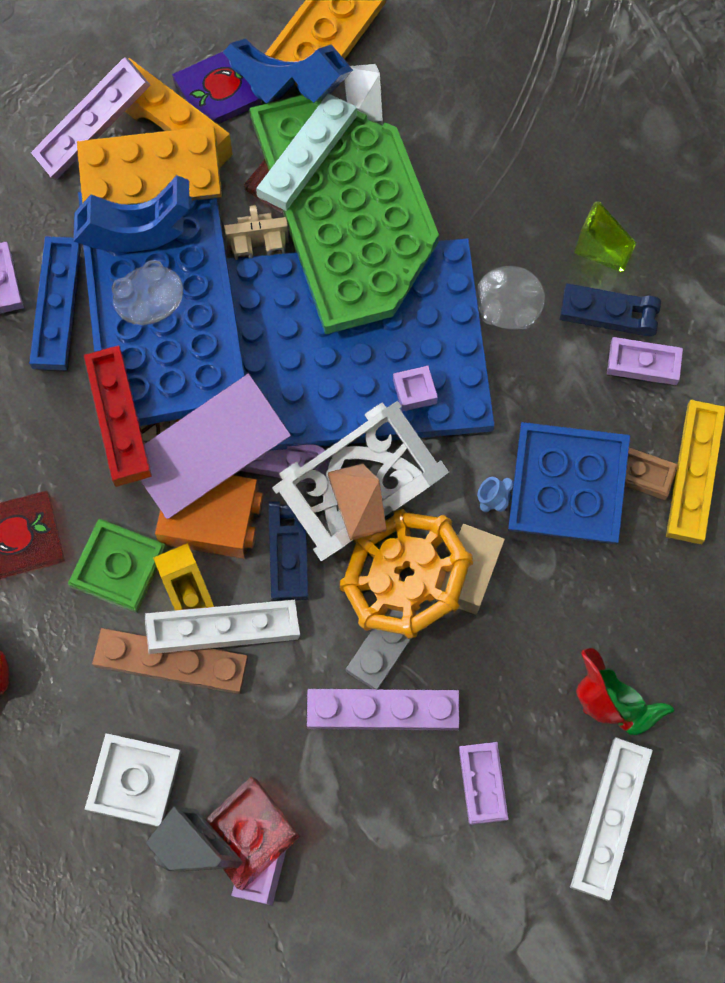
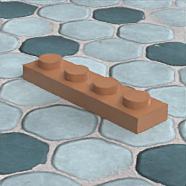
M101 628L92 665L96 668L241 695L248 656L211 648L149 654L146 636Z

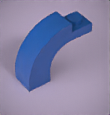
M176 175L155 198L140 204H118L91 194L74 213V242L112 252L149 250L171 242L183 233V217L188 214L191 208L192 198L189 196V180Z

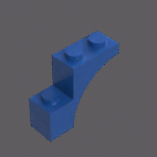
M247 39L232 42L223 51L229 59L232 69L246 79L251 85L254 95L266 104L280 99L295 83L298 84V89L304 97L310 99L313 103L324 99L328 93L331 94L353 71L332 44L317 49L312 55L302 61H282L272 58L255 48Z

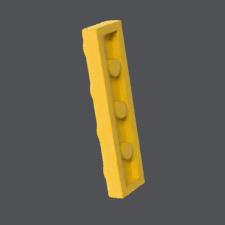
M690 400L687 405L666 537L701 545L705 541L725 415L724 406Z

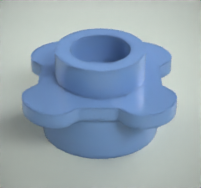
M489 477L484 480L477 493L478 500L481 502L480 509L483 512H489L491 509H496L499 512L505 510L511 498L510 490L513 488V481L510 478H505L501 481L496 477Z

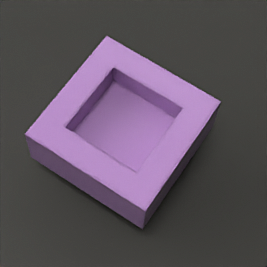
M428 366L393 374V382L399 403L402 406V412L437 404L438 397Z

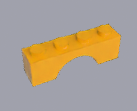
M128 58L151 86L125 112L136 121L140 117L147 118L160 126L164 131L214 126L220 169L233 155L230 133L132 59Z

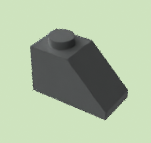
M173 806L146 842L156 854L154 857L155 861L167 871L239 868L243 863L196 809Z

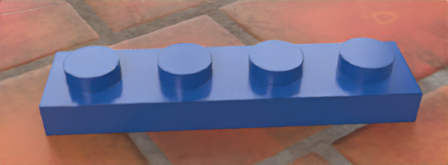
M45 236L29 362L32 369L67 371L82 247V244L74 242V238Z

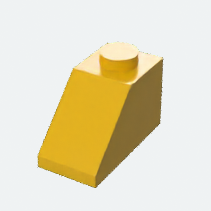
M188 543L153 557L175 611L214 607Z

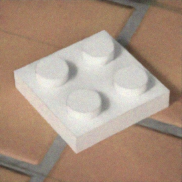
M106 733L85 810L158 827L166 815L182 752L178 749Z

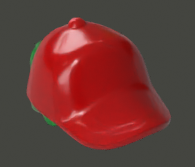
M587 648L581 652L588 674L578 684L576 694L583 706V712L596 721L606 724H618L626 733L638 735L650 729L664 716L675 711L673 706L665 703L646 705L635 689L617 678L613 669H606L603 659L596 649Z

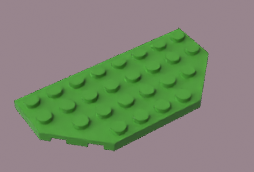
M300 95L250 108V117L269 171L323 99L313 103L310 99ZM357 111L356 118L288 210H283L325 335L393 317L439 242V233L397 127L388 123H384L382 126L367 119L366 114Z

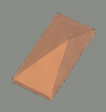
M364 464L328 472V478L349 539L354 540L385 532L386 523L379 479Z

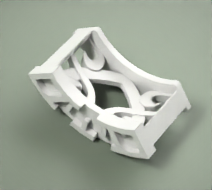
M398 401L387 408L382 402L365 414L368 419L367 422L302 467H300L298 462H295L279 473L283 480L272 487L276 494L280 492L317 547L313 550L320 561H323L352 541L349 539L340 510L337 512V501L328 478V472L341 469L344 460L364 459L383 464L376 477L380 482L384 516L393 510L395 511L449 473L441 460L438 463L435 461L401 412L400 408L402 406ZM386 422L390 423L403 442L394 453L386 451L391 445V434L385 441H379L375 435L376 430ZM366 433L365 440L368 447H346ZM406 449L411 453L423 473L413 464L400 457ZM332 457L326 477L321 472L313 470ZM390 467L396 470L389 476L395 477L398 481L394 489H387L382 483L384 475ZM308 478L315 481L316 488L314 491L306 493L311 496H321L323 494V503L313 507L309 506L296 487L300 481ZM324 510L331 536L315 512Z

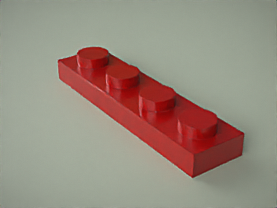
M120 346L85 354V364L111 478L115 487L152 477Z

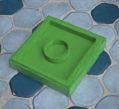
M98 519L68 585L71 588L137 613L157 571L153 557L165 553L167 549L166 544Z

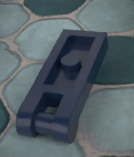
M566 283L559 320L642 336H654L657 334L658 322L655 318L656 314L660 312L661 300L655 296L638 297ZM632 311L642 313V317L640 319L631 318Z
M269 501L271 600H309L306 530L288 504L280 505V501ZM281 519H295V526H281Z

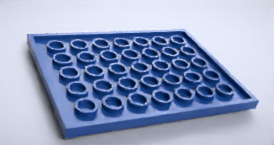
M468 239L438 242L393 317L326 335L297 253L253 256V258L238 257V260L227 258L245 375L250 374L291 435L269 451L286 450L288 446L312 444L320 447L333 446L367 422L368 419L365 414L382 402L386 408L396 401L399 402L393 382L394 373L424 366L429 367L438 397L437 404L402 412L419 438L493 432L494 418ZM389 422L382 424L376 430L375 435L379 441L387 440L390 434L392 440H401ZM366 433L350 444L366 443Z

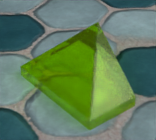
M597 201L593 203L581 229L574 253L614 270L624 271L636 242L603 204Z

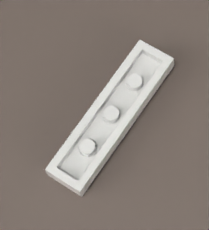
M295 600L145 613L149 654L298 640L300 636Z
M618 738L613 740L570 888L606 901L611 899L652 754L651 749Z

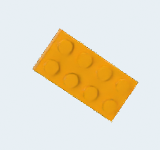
M305 0L265 55L282 61H302L312 55L317 49L332 44L343 59H345L383 8L386 0Z
M214 126L77 141L82 204L91 194L118 204L132 205L144 203L155 198L176 175L189 180V196H191L192 201L222 197Z

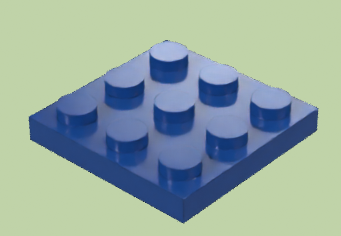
M521 422L508 531L617 545L619 542L630 435Z

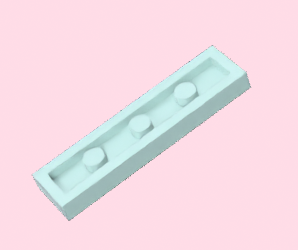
M328 93L256 188L257 197L287 211L356 118L357 107Z

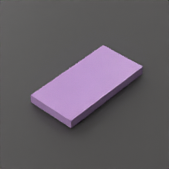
M248 373L145 443L152 477L140 481L166 519H169L291 435Z

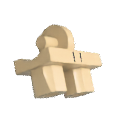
M256 205L249 206L250 216L237 217V224L224 225L228 251H232L235 260H238V257L253 258L252 247L266 246L267 256L285 254L286 243L289 242L286 217L272 219L271 213L258 215Z

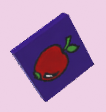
M223 52L172 74L173 81L182 97L216 124L250 110L251 107L261 105V99L254 95L251 85L242 75L232 69L229 59Z

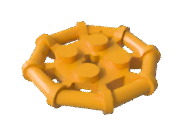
M404 509L395 510L392 517L385 520V532L353 540L356 544L345 576L340 580V590L347 595L359 618L358 624L364 630H382L402 634L410 639L417 637L419 631L444 615L458 610L460 607L458 601L467 571L473 565V555L466 551L452 527V520L447 516H427L407 513ZM410 528L430 531L426 539L410 537ZM397 531L398 538L385 540L380 549L375 546V544ZM444 541L451 555L441 559L436 548ZM367 554L374 558L368 576H360ZM410 567L414 571L413 576H407L405 581H401V571ZM446 572H451L446 591L443 592L441 587ZM371 589L378 600L369 607L362 591ZM434 599L438 601L416 615V611L421 608L419 605L424 601L428 600L431 602ZM388 609L403 612L402 619L384 615Z

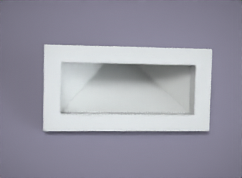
M376 64L350 66L353 71L344 80L347 102L356 106L357 111L366 114L368 120L377 124H383L380 73Z

